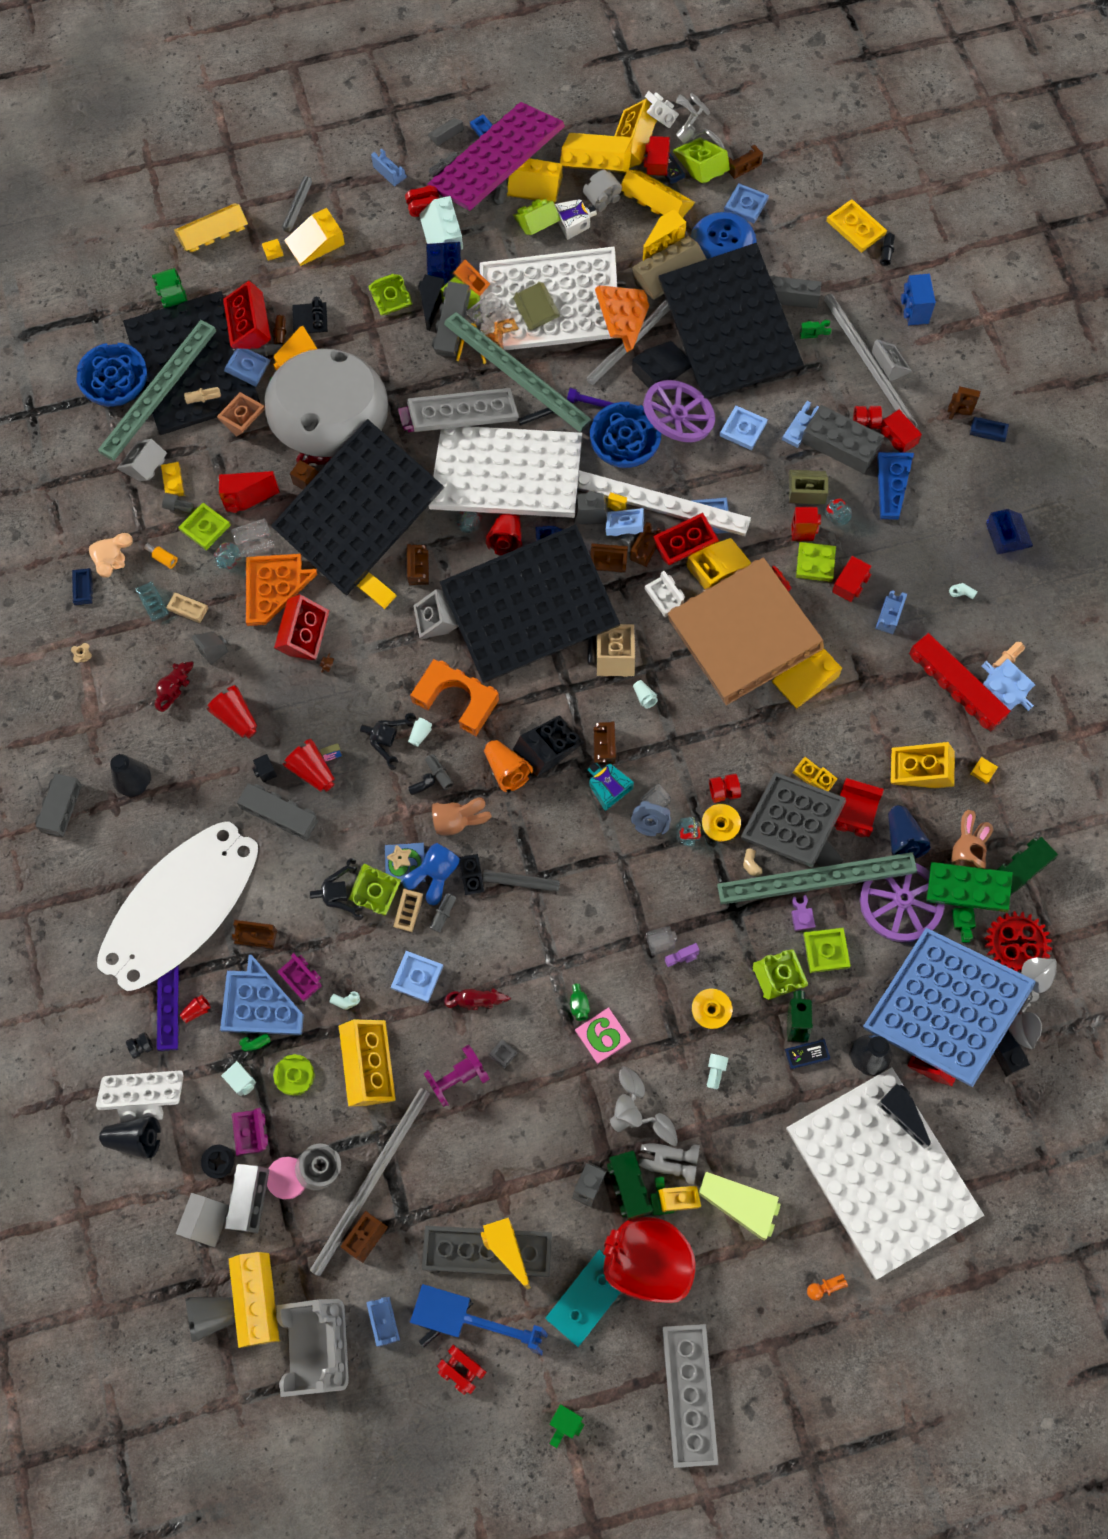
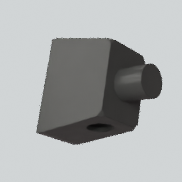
M589 491L587 494H579L577 496L574 524H603L607 522L608 505L603 493Z
M587 1162L575 1187L572 1199L591 1208L608 1170Z

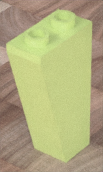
M705 1172L699 1190L701 1197L758 1238L766 1240L767 1236H772L775 1224H772V1219L774 1215H778L781 1206L780 1203H777L779 1197Z

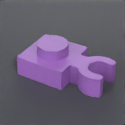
M806 895L802 897V904L797 903L796 897L792 899V905L796 908V910L791 912L795 932L815 929L812 908L806 909L808 902Z
M697 943L683 948L675 954L666 956L665 962L667 967L673 966L678 962L686 961L688 963L695 960L700 951Z

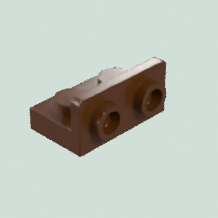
M959 386L957 393H953L948 406L949 419H953L955 412L972 416L981 391Z

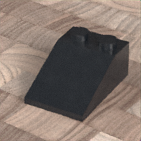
M672 341L646 349L632 359V372L648 388L660 381L675 380L691 368L688 357Z

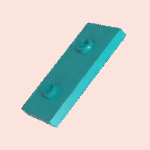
M598 1250L545 1318L577 1347L581 1345L621 1293L612 1287L605 1278L604 1261L606 1256L601 1250Z

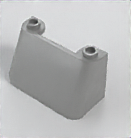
M319 1299L277 1305V1321L281 1327H288L290 1373L284 1374L279 1382L280 1396L286 1397L345 1390L349 1377L345 1308L343 1302L340 1299Z

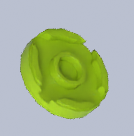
M297 1054L288 1055L282 1058L275 1066L273 1073L274 1083L286 1095H301L308 1091L313 1084L315 1077L314 1068L304 1056Z

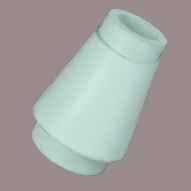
M642 680L637 681L633 685L641 706L651 708L657 703V694Z
M419 717L418 721L414 723L408 742L418 747L431 732L432 724Z

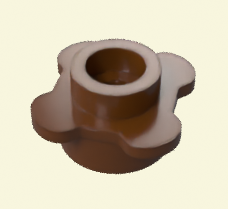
M330 653L327 657L323 656L319 665V667H322L321 673L323 671L329 672L334 658L329 657Z

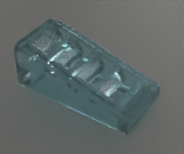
M153 582L136 588V592L152 622L169 614ZM150 591L154 592L146 597H143V594H146ZM156 596L157 599L146 603V600ZM159 602L160 605L149 609V606ZM162 608V612L153 616L152 612Z

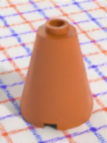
M498 740L490 741L486 744L484 753L501 790L507 792L506 790L508 789L515 791L522 787L529 780L527 777L529 773H533L531 764Z

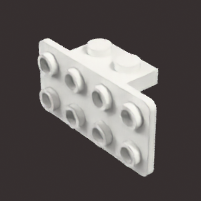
M167 1071L104 1076L101 1080L96 1107L98 1110L117 1109L121 1122L147 1116L162 1120L163 1110L161 1106L179 1103L184 1077L183 1072Z

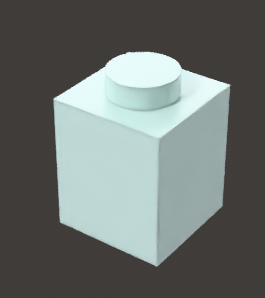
M235 1062L221 1075L240 1096L249 1094L254 1089L253 1085L256 1083L238 1062Z

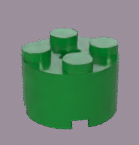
M176 268L152 275L156 285V292L158 296L162 297L161 302L164 308L188 301Z

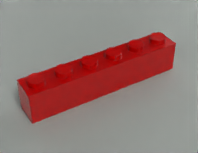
M927 633L912 646L909 653L912 660L919 663L929 676H933L938 681L939 686L946 689L956 702H960L965 707L967 713L974 716L983 728L991 732L1007 718L1011 710L932 635Z

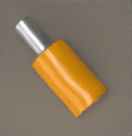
M148 543L145 544L144 549L152 553L153 559L170 569L176 565L178 560L176 556L160 546L154 548Z

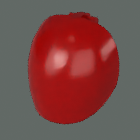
M637 1217L627 1220L618 1230H611L610 1236L606 1237L603 1254L606 1256L604 1275L612 1287L632 1298L654 1303H675L683 1300L688 1295L695 1276V1257L691 1245L675 1226L659 1218Z

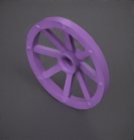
M674 380L660 381L652 385L645 395L643 406L648 420L659 432L671 439L681 442L700 441L710 433L714 426L715 414L712 405L707 398H704L700 391L686 383ZM664 389L676 390L674 405L671 404L664 393ZM656 392L667 408L652 401V396ZM682 392L695 399L685 407L680 405ZM698 404L702 406L706 415L688 414ZM653 409L667 416L659 419ZM688 420L707 421V424L701 430ZM671 422L675 425L676 430L666 426L665 423ZM681 424L695 433H683Z
M917 863V874L922 876L928 884L911 892L909 887L912 874L905 875L903 889L898 886L893 877L885 878L895 893L870 888L873 880L866 881L862 885L860 892L862 914L869 926L886 939L896 942L916 941L920 938L925 928L933 931L942 918L944 904L936 903V907L914 899L915 896L928 891L930 871ZM868 895L892 899V902L871 913ZM901 896H904L907 901H903ZM911 905L934 913L932 921L925 928L922 927ZM896 908V916L890 931L879 924L876 918ZM904 910L907 911L917 932L909 934L898 933Z

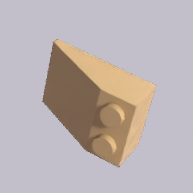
M620 624L619 627L597 635V676H634V624Z

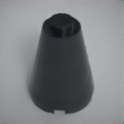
M118 754L111 759L112 782L116 791L127 797H135L142 794L151 781V773L148 767L141 761L124 754Z
M867 1034L859 1037L853 1043L850 1050V1058L856 1069L865 1075L875 1076L881 1074L889 1067L892 1053L889 1043L884 1037Z
M147 1116L105 1126L99 1134V1140L103 1147L144 1159L153 1158L160 1146V1140H157V1133H161V1128L157 1118Z

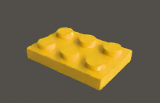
M853 199L829 215L826 221L861 253L885 236L887 232L880 223Z

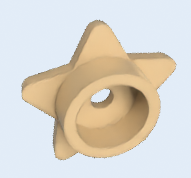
M396 845L394 853L388 855L387 859L393 862L394 870H397L399 867L410 866L408 857L412 851L410 849L402 850Z

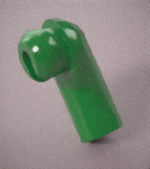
M265 1033L252 1041L245 1037L240 1040L239 1044L243 1051L248 1052L265 1046L271 1040L268 1034Z

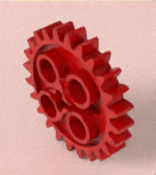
M1013 911L1011 917L1008 913H1005L1003 918L999 916L996 919L997 922L993 921L990 924L992 928H988L986 931L990 935L985 937V940L990 943H987L985 948L991 949L987 956L993 955L994 958L992 960L998 961L1000 964L1022 974V967L1027 960L1031 958H1050V955L1046 952L1052 950L1051 947L1047 946L1052 940L1046 939L1049 932H1043L1042 929L1045 927V924L1039 926V919L1032 921V914L1026 918L1024 912L1017 916L1016 911ZM1023 930L1029 931L1031 937H1026L1023 934ZM1003 931L1009 932L1011 938H1006L1003 935ZM1026 949L1032 950L1034 957L1028 956ZM1006 950H1010L1013 953L1014 958L1008 957L1006 955Z

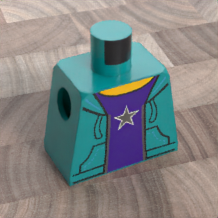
M594 763L588 768V771L593 775L589 780V786L605 811L633 790L634 782L612 764H608L602 769L597 763Z

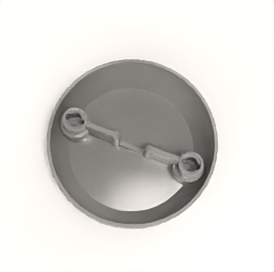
M315 349L290 358L274 373L265 393V414L272 432L288 447L307 455L333 457L367 419L382 431L388 416V397L380 376L364 360L353 354L335 349Z

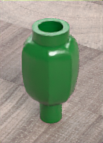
M573 984V993L570 997L571 1013L576 1017L577 1021L587 1020L590 1012L587 995L581 991L580 984Z

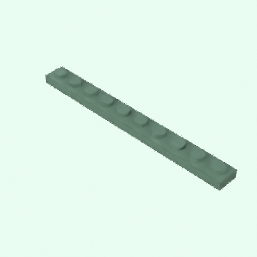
M457 312L446 319L444 323L446 327L577 431L581 432L589 425L591 418Z
M202 320L199 321L99 447L98 451L101 455L115 461L215 334L216 329L214 326Z
M912 852L719 883L717 888L720 904L722 905L916 874L917 867Z

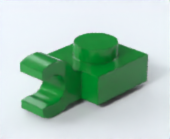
M824 320L821 324L812 321L802 323L800 339L818 338V335L821 334L830 335L831 328H825L830 326V320Z
M953 908L954 930L960 929L962 943H970V940L973 939L971 929L976 927L974 908Z
M664 1177L655 1178L656 1193L650 1194L653 1216L673 1214L674 1211L662 1212L658 1190L665 1188Z

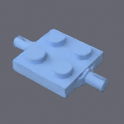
M1006 659L996 668L987 661L981 665L989 673L983 685L1009 710H1012L1017 704L1024 706L1027 711L1034 706L1026 697L1035 684L1009 659Z

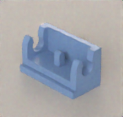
M380 149L381 154L379 157L375 152L372 153L373 167L394 187L407 178L405 170L401 166L398 168L387 158L383 149Z
M890 591L889 596L885 598L875 629L890 634L894 633L907 597L906 593L902 592L900 596H895V591Z
M390 1297L366 1302L376 1346L380 1347L400 1341Z

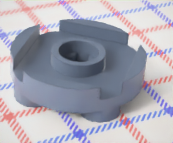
M643 801L633 810L631 822L636 825L635 829L644 835L656 836V833L661 832L664 834L670 827V810L656 804H651L648 801Z

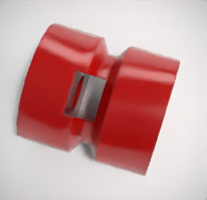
M855 406L853 421L865 427L868 426L869 429H880L882 425L881 406H870L867 409L866 406Z
M736 773L725 775L724 779L721 777L709 778V789L713 803L725 801L727 797L729 800L741 798V788Z

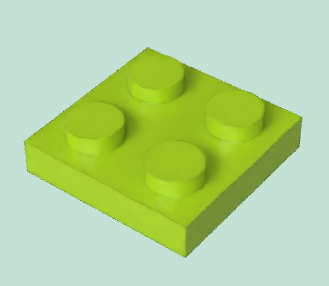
M202 503L178 528L195 543L207 550L231 525L229 521L205 503Z
M799 542L796 578L832 582L836 546Z
M844 928L804 932L803 937L810 973L848 969L851 967Z

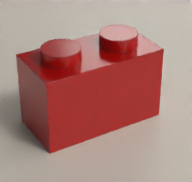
M650 136L649 143H646L645 152L648 154V157H644V168H647V175L667 176L670 137Z
M900 409L882 420L880 428L882 435L887 437L892 446L900 453H905L919 444L922 436L921 432Z
M795 507L791 523L792 541H814L815 534H818L819 525H821V514H818V507Z
M851 556L835 582L832 593L849 602H852L854 597L858 598L863 590L862 584H867L872 575L869 573L871 565Z

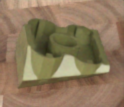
M538 281L537 284L519 293L516 292L513 297L517 310L522 315L530 331L560 317L553 299L542 282Z

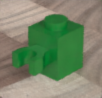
M560 1404L549 1424L557 1429L549 1444L557 1448L564 1434L570 1438H573L574 1435L579 1436L585 1425L581 1422L583 1417Z

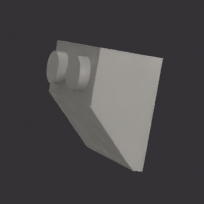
M152 439L137 441L117 469L139 481L150 480L155 475L154 470L157 466L159 467L164 463V457L167 452Z
M436 589L413 605L419 638L421 639L449 634L458 627L443 590Z

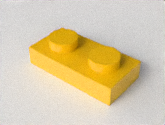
M179 462L161 465L165 493L178 495V497L185 496Z
M697 1186L658 1190L662 1212L701 1207Z

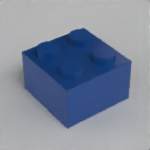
M930 274L909 275L907 283L904 284L901 303L905 306L904 318L907 319L908 326L929 324L936 303Z

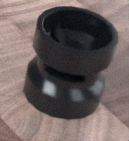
M146 1032L139 1034L135 1039L126 1040L128 1051L133 1059L140 1057L144 1052L153 1051V1045Z

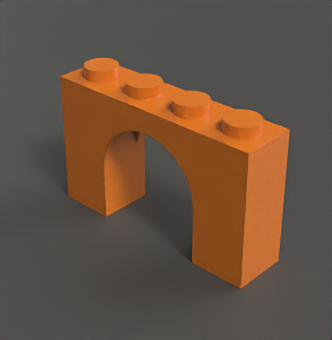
M433 659L410 694L412 703L428 711L439 693L444 689L450 687L464 689L471 696V701L460 718L459 725L461 729L477 736L499 701L497 690L491 686L486 687L474 677L469 678L465 676V673L459 669L454 670L450 668L444 661Z

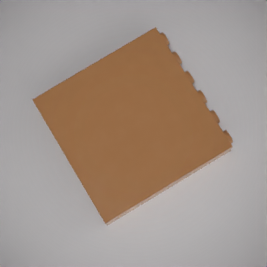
M764 557L753 561L748 567L736 571L729 578L720 580L715 586L706 588L701 594L689 598L684 604L672 608L667 613L670 623L725 705L732 703L824 649L823 639Z

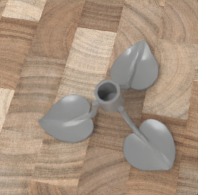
M691 93L690 96L693 102L699 106V111L696 112L690 102L680 94L676 99V103L686 107L691 112V115L685 125L676 133L677 137L685 144L691 137L694 140L697 136L706 133L719 147L725 149L722 141L711 130L704 129L696 134L694 133L696 131L692 126L694 121L702 111L707 115H710V111L696 95Z
M1031 958L1022 967V974L1035 980L1036 983L1024 1002L1025 1005L1020 1010V1014L1016 1015L1008 1029L1020 1045L1029 1049L1035 1048L1042 1033V1023L1036 1014L1024 1012L1031 1006L1030 1003L1038 1000L1039 993H1043L1051 987L1056 975V959Z
M622 1066L619 1071V1080L623 1088L632 1094V1097L626 1094L619 1096L614 1116L610 1119L611 1126L615 1131L621 1132L628 1126L633 1128L652 1122L654 1123L653 1129L656 1134L667 1143L676 1147L678 1143L676 1130L667 1116L658 1113L655 1115V1118L651 1117L642 1120V1115L637 1106H635L634 1100L636 1096L642 1098L645 1095L644 1084L633 1070Z

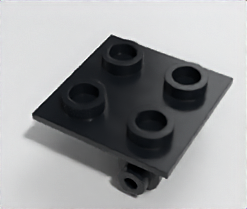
M314 297L312 303L292 305L293 334L301 326H304L307 333L328 332L327 303L322 302L320 297Z

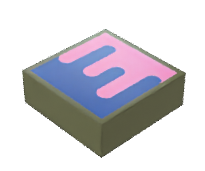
M339 744L320 749L325 762L343 756Z

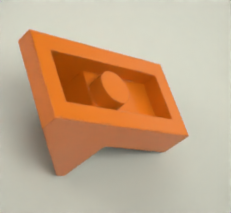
M466 259L453 272L462 283L469 285L470 289L479 296L490 285Z

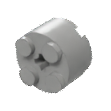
M604 169L597 172L590 178V184H585L583 188V193L599 212L605 210L609 203H616L621 198L619 194L621 193L622 186L610 170L607 172Z
M326 1144L311 1145L296 1161V1177L304 1188L310 1190L324 1189L337 1178L341 1170V1159L339 1154ZM316 1163L322 1167L320 1171L314 1167Z

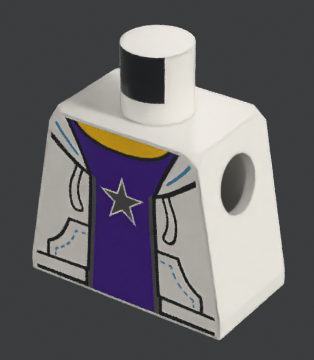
M580 199L555 204L560 217L558 223L567 240L589 229L590 217L597 215L594 205L585 208Z

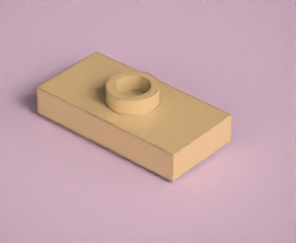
M174 593L166 607L168 611L201 623L208 610L207 605L178 593Z

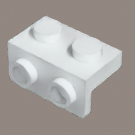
M648 91L645 97L652 105L647 113L670 128L679 115L673 109L674 105L668 100L662 101L664 98L657 92L653 94Z
M665 571L661 572L660 578L645 586L646 592L664 617L668 616L667 613L672 608L684 604L685 599L681 589L676 588L673 578L667 575Z

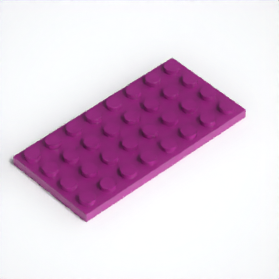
M520 102L485 134L481 135L468 149L457 156L451 164L446 166L437 176L433 177L427 185L435 186L439 195L443 197L451 196L452 202L470 211L565 127L564 122Z

